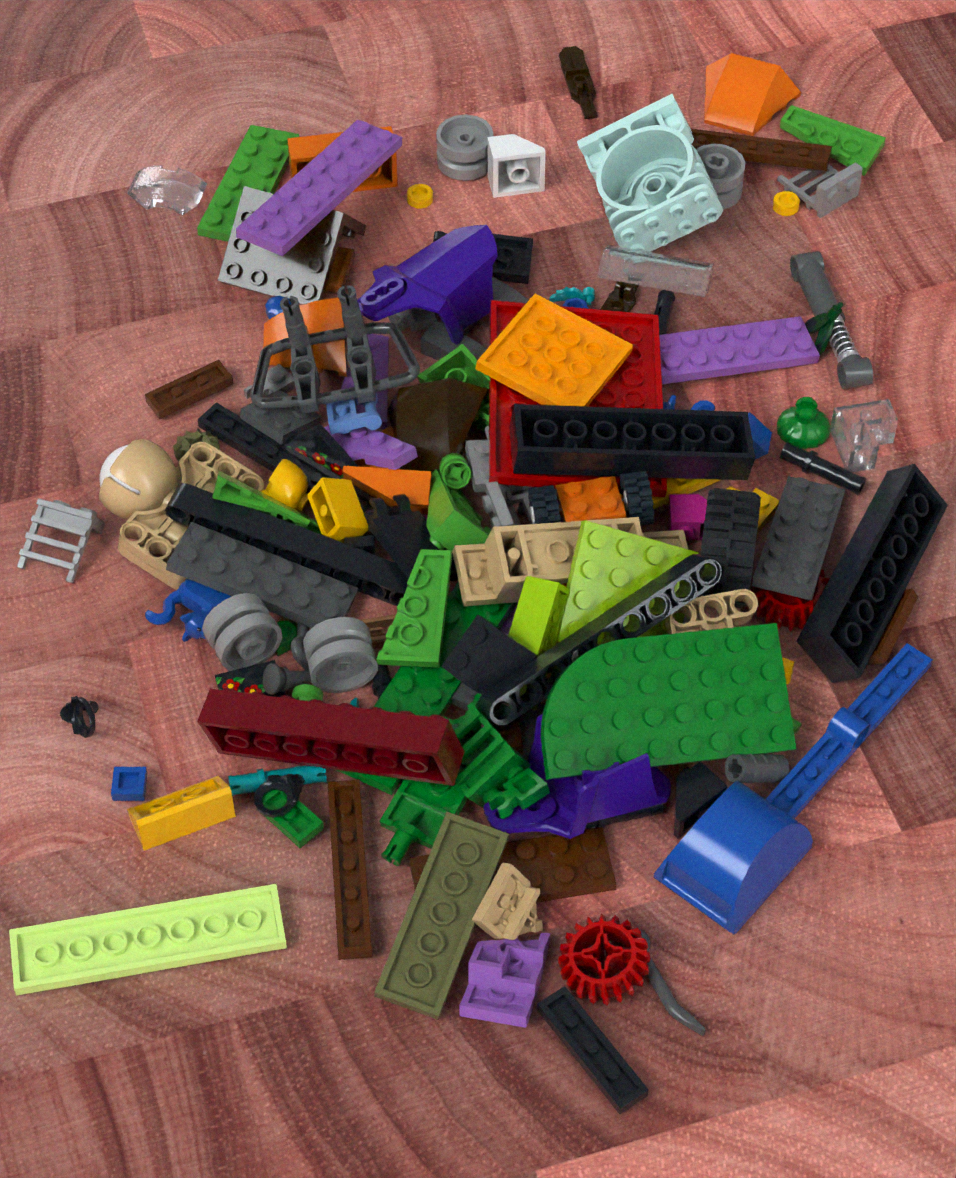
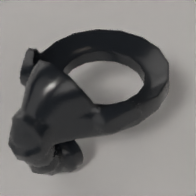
M74 696L71 697V702L62 707L60 716L62 720L72 724L74 734H80L85 738L91 737L96 729L94 713L98 711L99 706L95 701H87L83 697ZM83 711H86L88 713L90 722L89 728L85 724L83 718Z
M299 774L268 776V780L261 784L255 792L254 805L266 817L274 818L287 814L298 802L305 779ZM272 790L282 791L287 796L286 804L278 810L267 809L262 804L263 796L267 792Z

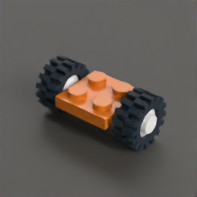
M646 471L621 474L620 492L615 476L555 485L556 493L553 485L530 488L528 490L532 524L560 522V517H563L564 522L639 517L641 526L654 523V504Z

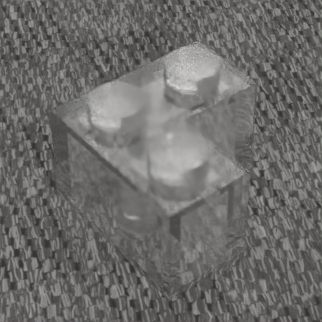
M890 399L834 408L830 432L846 470L859 472L875 469L879 445L894 442L898 418Z

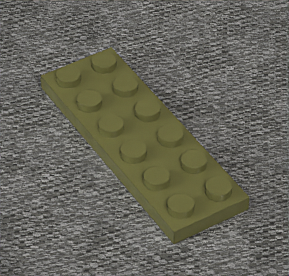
M446 812L375 989L374 997L439 1020L476 924L472 921V918L491 885L508 841L509 833Z

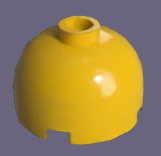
M282 459L269 478V484L265 490L263 489L262 493L295 510L302 511L309 500L306 494L308 488L307 476L296 464L287 459Z

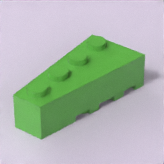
M464 344L458 346L418 375L420 384L451 378L489 389V376L475 369L477 359ZM489 396L487 399L482 400L478 409L480 414L478 421L472 423L473 426L484 433L485 428L489 426Z

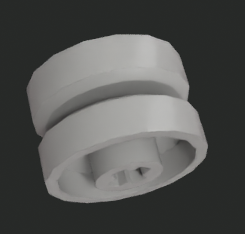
M467 114L456 115L443 121L436 132L437 164L441 172L452 179L462 181L475 180L487 174V137L494 136L491 125L478 116Z
M708 144L697 148L696 150L705 165L722 208L728 209L737 204L742 196L746 163L742 154L735 148L723 144Z
M250 593L234 595L223 600L210 611L202 626L205 639L215 650L221 664L229 671L264 663L279 648L283 638L281 628L275 619L269 615V610L257 595Z
M353 617L327 619L312 627L303 639L311 682L324 692L343 693L353 691L366 685L374 678L378 671L369 627L361 620Z

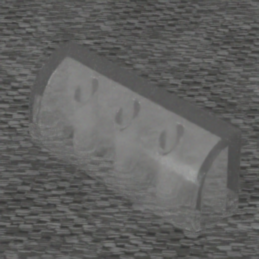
M607 245L601 257L597 278L705 297L710 289L714 264Z

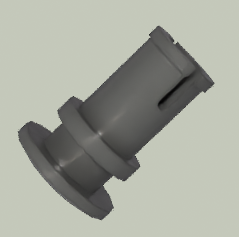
M272 663L264 669L262 679L265 692L271 695L285 692L288 689H294L295 686L301 684H309L304 683V681L311 682L308 670L290 671L286 667H279L277 664Z

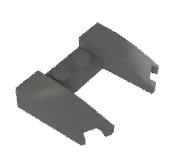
M492 277L493 300L527 303L529 299L512 287ZM479 320L463 329L464 337L457 345L451 341L443 321H434L420 338L421 353L439 361L458 346L464 344L478 360L487 348L467 337V335Z

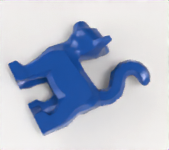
M186 579L181 583L178 590L172 592L163 601V613L157 614L147 610L145 618L151 624L164 625L170 622L175 615V604H182L194 611L180 616V620L185 624L182 640L185 642L191 638L205 639L202 630L205 618L215 606L232 596Z

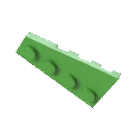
M793 105L789 107L780 121L781 129L805 143L832 146L831 157L847 167L856 162L863 168V176L866 175L885 145L886 137Z
M420 550L407 582L408 587L397 606V614L393 624L389 626L384 646L376 658L378 665L440 668L452 565L451 550Z

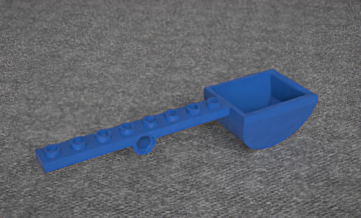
M906 643L848 708L842 707L836 712L827 727L826 733L766 799L736 780L680 840L655 871L654 878L735 935L812 848L813 840L810 831L803 824L795 820V818L932 665L933 659Z

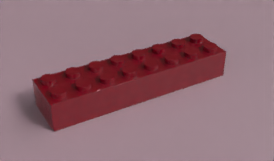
M210 688L197 721L220 754L450 786L455 784L464 755V750L449 719L443 716H420L409 711L389 712L378 707H370L369 709L358 708L348 703H341L339 705L327 704L317 699L310 701L296 700L286 695L273 697L261 692L249 694L237 692L231 688H224L223 690Z

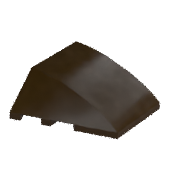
M451 378L398 388L388 407L394 438L415 446L418 456L401 466L400 469L431 471L432 474L435 469L439 470L440 462L446 455L451 453L462 455L465 450L466 440H469L467 436L473 422L478 421L480 416L478 409L482 400L488 398L489 389Z

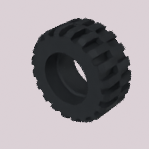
M714 488L708 492L701 555L716 560L721 565L722 574L720 580L713 587L698 597L739 589L750 591L761 497L755 492ZM703 565V566L701 567V569H700V572H699V575H700V576H701V575L703 574V572H704V567H705L704 565ZM744 602L734 603L737 608L746 606Z

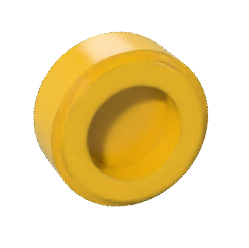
M425 184L412 185L407 190V202L413 208H426L433 202V191Z
M779 192L774 196L773 210L782 216L794 215L799 210L800 199L793 192Z

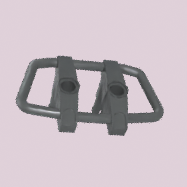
M347 285L349 294H346L344 286L340 287L337 291L345 327L309 334L308 328L305 325L298 298L290 296L292 303L290 305L286 296L280 301V306L285 317L289 338L271 343L261 350L251 390V401L256 407L261 409L300 407L302 415L314 411L319 412V405L355 398H357L358 404L369 401L376 402L377 392L414 381L419 375L420 365L396 324L385 322L364 323L356 297V290L353 286ZM390 334L408 366V371L376 381L377 372L367 335ZM347 339V361L354 387L319 393L321 381L312 345ZM291 349L292 364L290 369L297 395L263 398L262 394L271 356Z

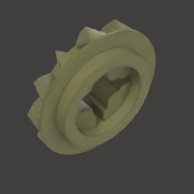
M199 428L194 433L186 430L184 436H177V442L173 445L174 455L180 461L191 448V445L197 442H206L220 450L217 436H212L209 430L201 432Z

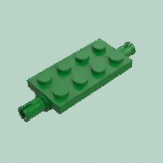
M475 694L472 701L477 708L482 694ZM468 708L464 716H460L459 719L455 720L443 717L449 719L455 730L472 712ZM481 722L459 741L461 746H464L482 728ZM490 736L461 763L458 775L496 739ZM404 779L379 821L381 827L395 832L385 851L382 852V858L389 863L394 860L393 864L400 866L412 842L432 849L446 812L459 816L468 800L461 788L456 784L450 786Z

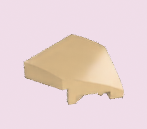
M502 863L472 921L496 939L515 940L519 935L542 931L543 923L541 919H537L536 904L540 895V888L531 887L530 881L512 864Z

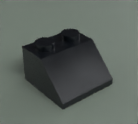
M477 614L441 667L477 693L483 694L538 656L496 624ZM498 702L496 705L501 707V702Z

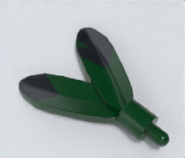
M842 302L833 305L827 313L812 317L805 323L809 334L819 331L815 346L820 356L827 347L835 320L842 313Z

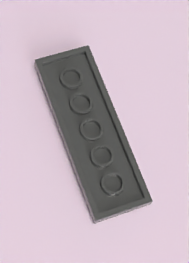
M788 476L753 576L752 586L812 601L846 489L837 488L831 484L808 481L805 478Z
M193 522L188 526L167 561L166 566L167 571L230 596L243 593L255 594L263 601L270 612L310 628L327 619L346 617L358 592L357 587Z

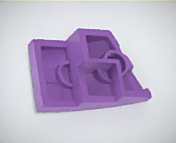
M540 933L539 939L519 941L517 937L515 940L503 939L477 942L468 962L469 984L459 1005L460 1016L526 1028L541 983L550 944V933Z

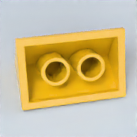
M219 776L127 809L144 851L236 817L230 786Z

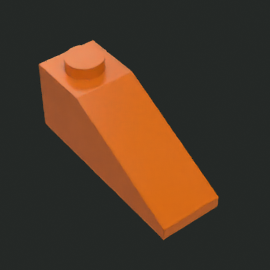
M343 466L344 479L351 480L354 486L374 498L383 499L388 506H397L396 501L393 499L394 495L405 494L410 501L412 512L420 511L421 514H428L432 480L431 471Z

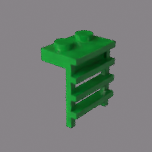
M471 702L467 707L472 714L454 730L458 740L460 741L479 722L484 727L462 746L464 750L462 762L491 735L496 740L459 775L457 774L455 784L461 788L469 800L483 808L488 803L487 799L492 794L503 792V784L526 770L531 764L523 755L508 744L474 703Z

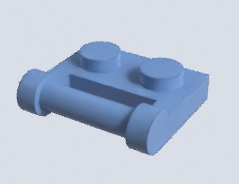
M377 393L376 402L369 401L358 404V400L355 398L326 404L331 434H346L353 431V429L366 427L369 430L378 429L382 424V419L376 408L378 402ZM362 404L365 407V412L357 414L356 405Z

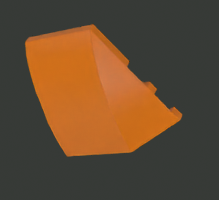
M731 53L706 66L704 123L753 136L772 120V116L779 110L783 111L788 102L800 97L801 91L779 65Z
M339 298L323 299L299 306L309 334L345 327ZM283 312L264 323L263 348L281 339L289 338ZM346 339L312 345L319 373L326 369L338 371V376L347 377ZM291 349L272 355L269 365L276 366L280 364L282 367L290 368L292 364Z

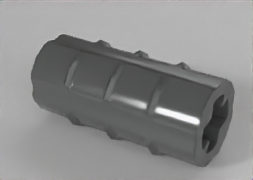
M732 754L725 762V775L730 782H735L736 780L741 783L748 782L750 784L755 782H781L789 773V762L783 755Z

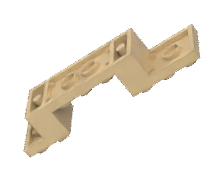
M639 517L587 520L688 549L684 530L642 532ZM582 521L497 526L492 528L484 544L454 546L452 553L463 606L518 602L527 576L555 581L561 584L567 583Z

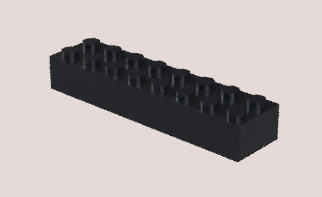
M514 404L509 426L514 474L620 477L621 474L646 471L650 478L748 480L755 461L748 412Z
M915 463L887 471L796 640L832 683L861 677L948 507V504Z

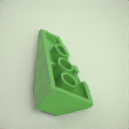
M435 469L432 473L426 524L431 536L429 540L440 550L446 548L451 550V552L456 545L484 544L492 529L487 525L485 528L481 526L482 516L470 506L471 502L463 491L448 487L444 483L440 471Z

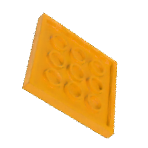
M535 293L477 360L475 369L541 405L588 407L630 355L633 344Z

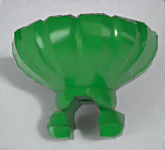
M801 397L794 407L786 409L779 416L776 425L777 434L784 442H790L801 449L815 448L825 443L829 438L831 430L829 419L822 411L817 409L818 404L812 397Z

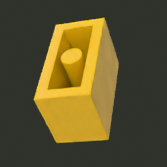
M322 477L307 494L321 534L344 543V538L363 536L369 526L352 481Z

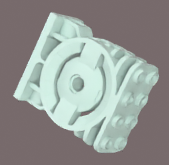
M673 94L577 141L589 171L596 181L597 189L602 197L605 213L615 240L624 255L629 258H640L659 247L665 246L684 235L715 222L723 212L722 205L705 165L697 150L691 145L694 141L691 128Z

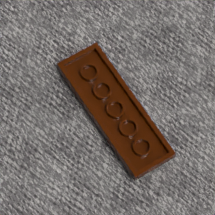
M603 827L584 830L583 834L571 839L559 835H550L507 842L495 872L496 875L502 863L512 864L530 881L531 887L540 888V895L536 903L616 890V880ZM429 855L409 858L414 891Z

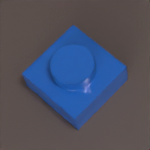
M114 767L111 788L112 801H145L148 774L146 767Z

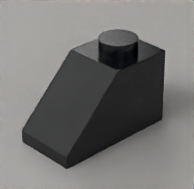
M698 762L692 768L686 767L676 778L674 836L677 839L687 833L727 790V785L702 762Z

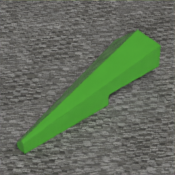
M221 471L218 472L213 499L253 508L321 534L316 520Z

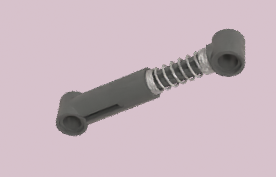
M820 251L792 255L790 258L792 277L795 282L800 283L814 317L827 313L833 305H837L839 302L826 276L822 254ZM842 311L835 320L829 339L838 361L837 376L842 389H850L871 385L874 377L871 361L867 357L862 358L854 347L850 333L847 331V327L844 326L845 315Z

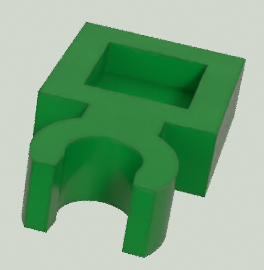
M527 768L503 784L504 792L494 793L487 800L490 809L494 810L497 808L500 818L504 819L513 813L516 806L519 805L525 810L549 794L550 791L548 784L534 771Z

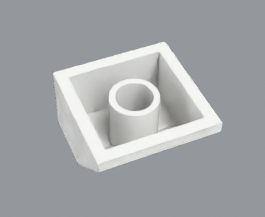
M515 134L487 137L488 180L493 198L545 191V148Z

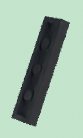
M565 986L537 1003V1011L619 1114H622L648 1096L649 1089Z

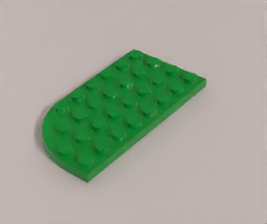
M777 623L615 640L601 644L578 657L559 676L549 693L544 707L541 722V744L546 780L582 776L583 770H603L612 766L615 762H619L621 765L646 753L649 755L652 768L727 759L732 754L759 755L796 750Z

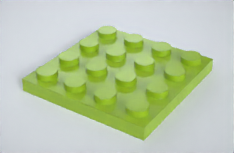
M587 520L582 521L566 586L570 589V594L556 643L561 642L688 556L699 554V552ZM679 582L674 587V593L679 589ZM654 598L649 603V610L654 605ZM675 613L673 617L678 623L683 624L685 614ZM629 615L624 619L623 627L628 624ZM665 619L638 637L668 634ZM604 632L599 635L598 644L602 642Z

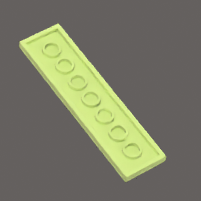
M277 884L9 930L13 983L16 996L287 948Z

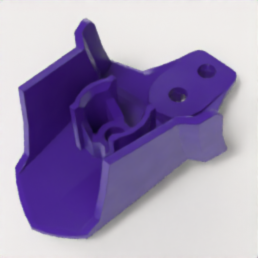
M473 225L454 229L398 266L384 265L372 271L375 282L357 300L361 314L372 321H379L415 307L431 311L440 316L451 341L456 345L459 344L464 337L463 329L490 313L491 300H493V264L498 257L497 245L491 230L487 225Z
M541 714L536 720L534 741L527 761L531 764L528 768L548 784L550 793L525 810L519 805L516 806L513 813L504 819L500 818L497 808L494 810L490 809L489 803H486L483 808L490 827L509 834L519 832H551L571 839L583 834L587 823L667 802L671 794V783L657 767L651 768L647 753L621 765L619 762H615L612 766L603 770H583L582 776L546 780L541 744V722L543 716Z

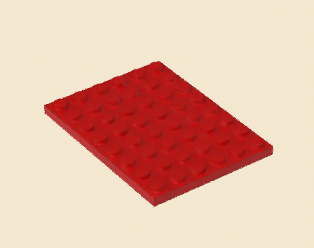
M491 300L490 345L526 303ZM560 306L633 344L630 355L588 407L663 409L658 315ZM489 377V482L527 487L553 485L556 489L555 485L593 480L601 477H612L514 474L509 430L514 404H541ZM615 476V480L620 492V477ZM648 477L650 490L652 491L651 496L665 498L667 478Z

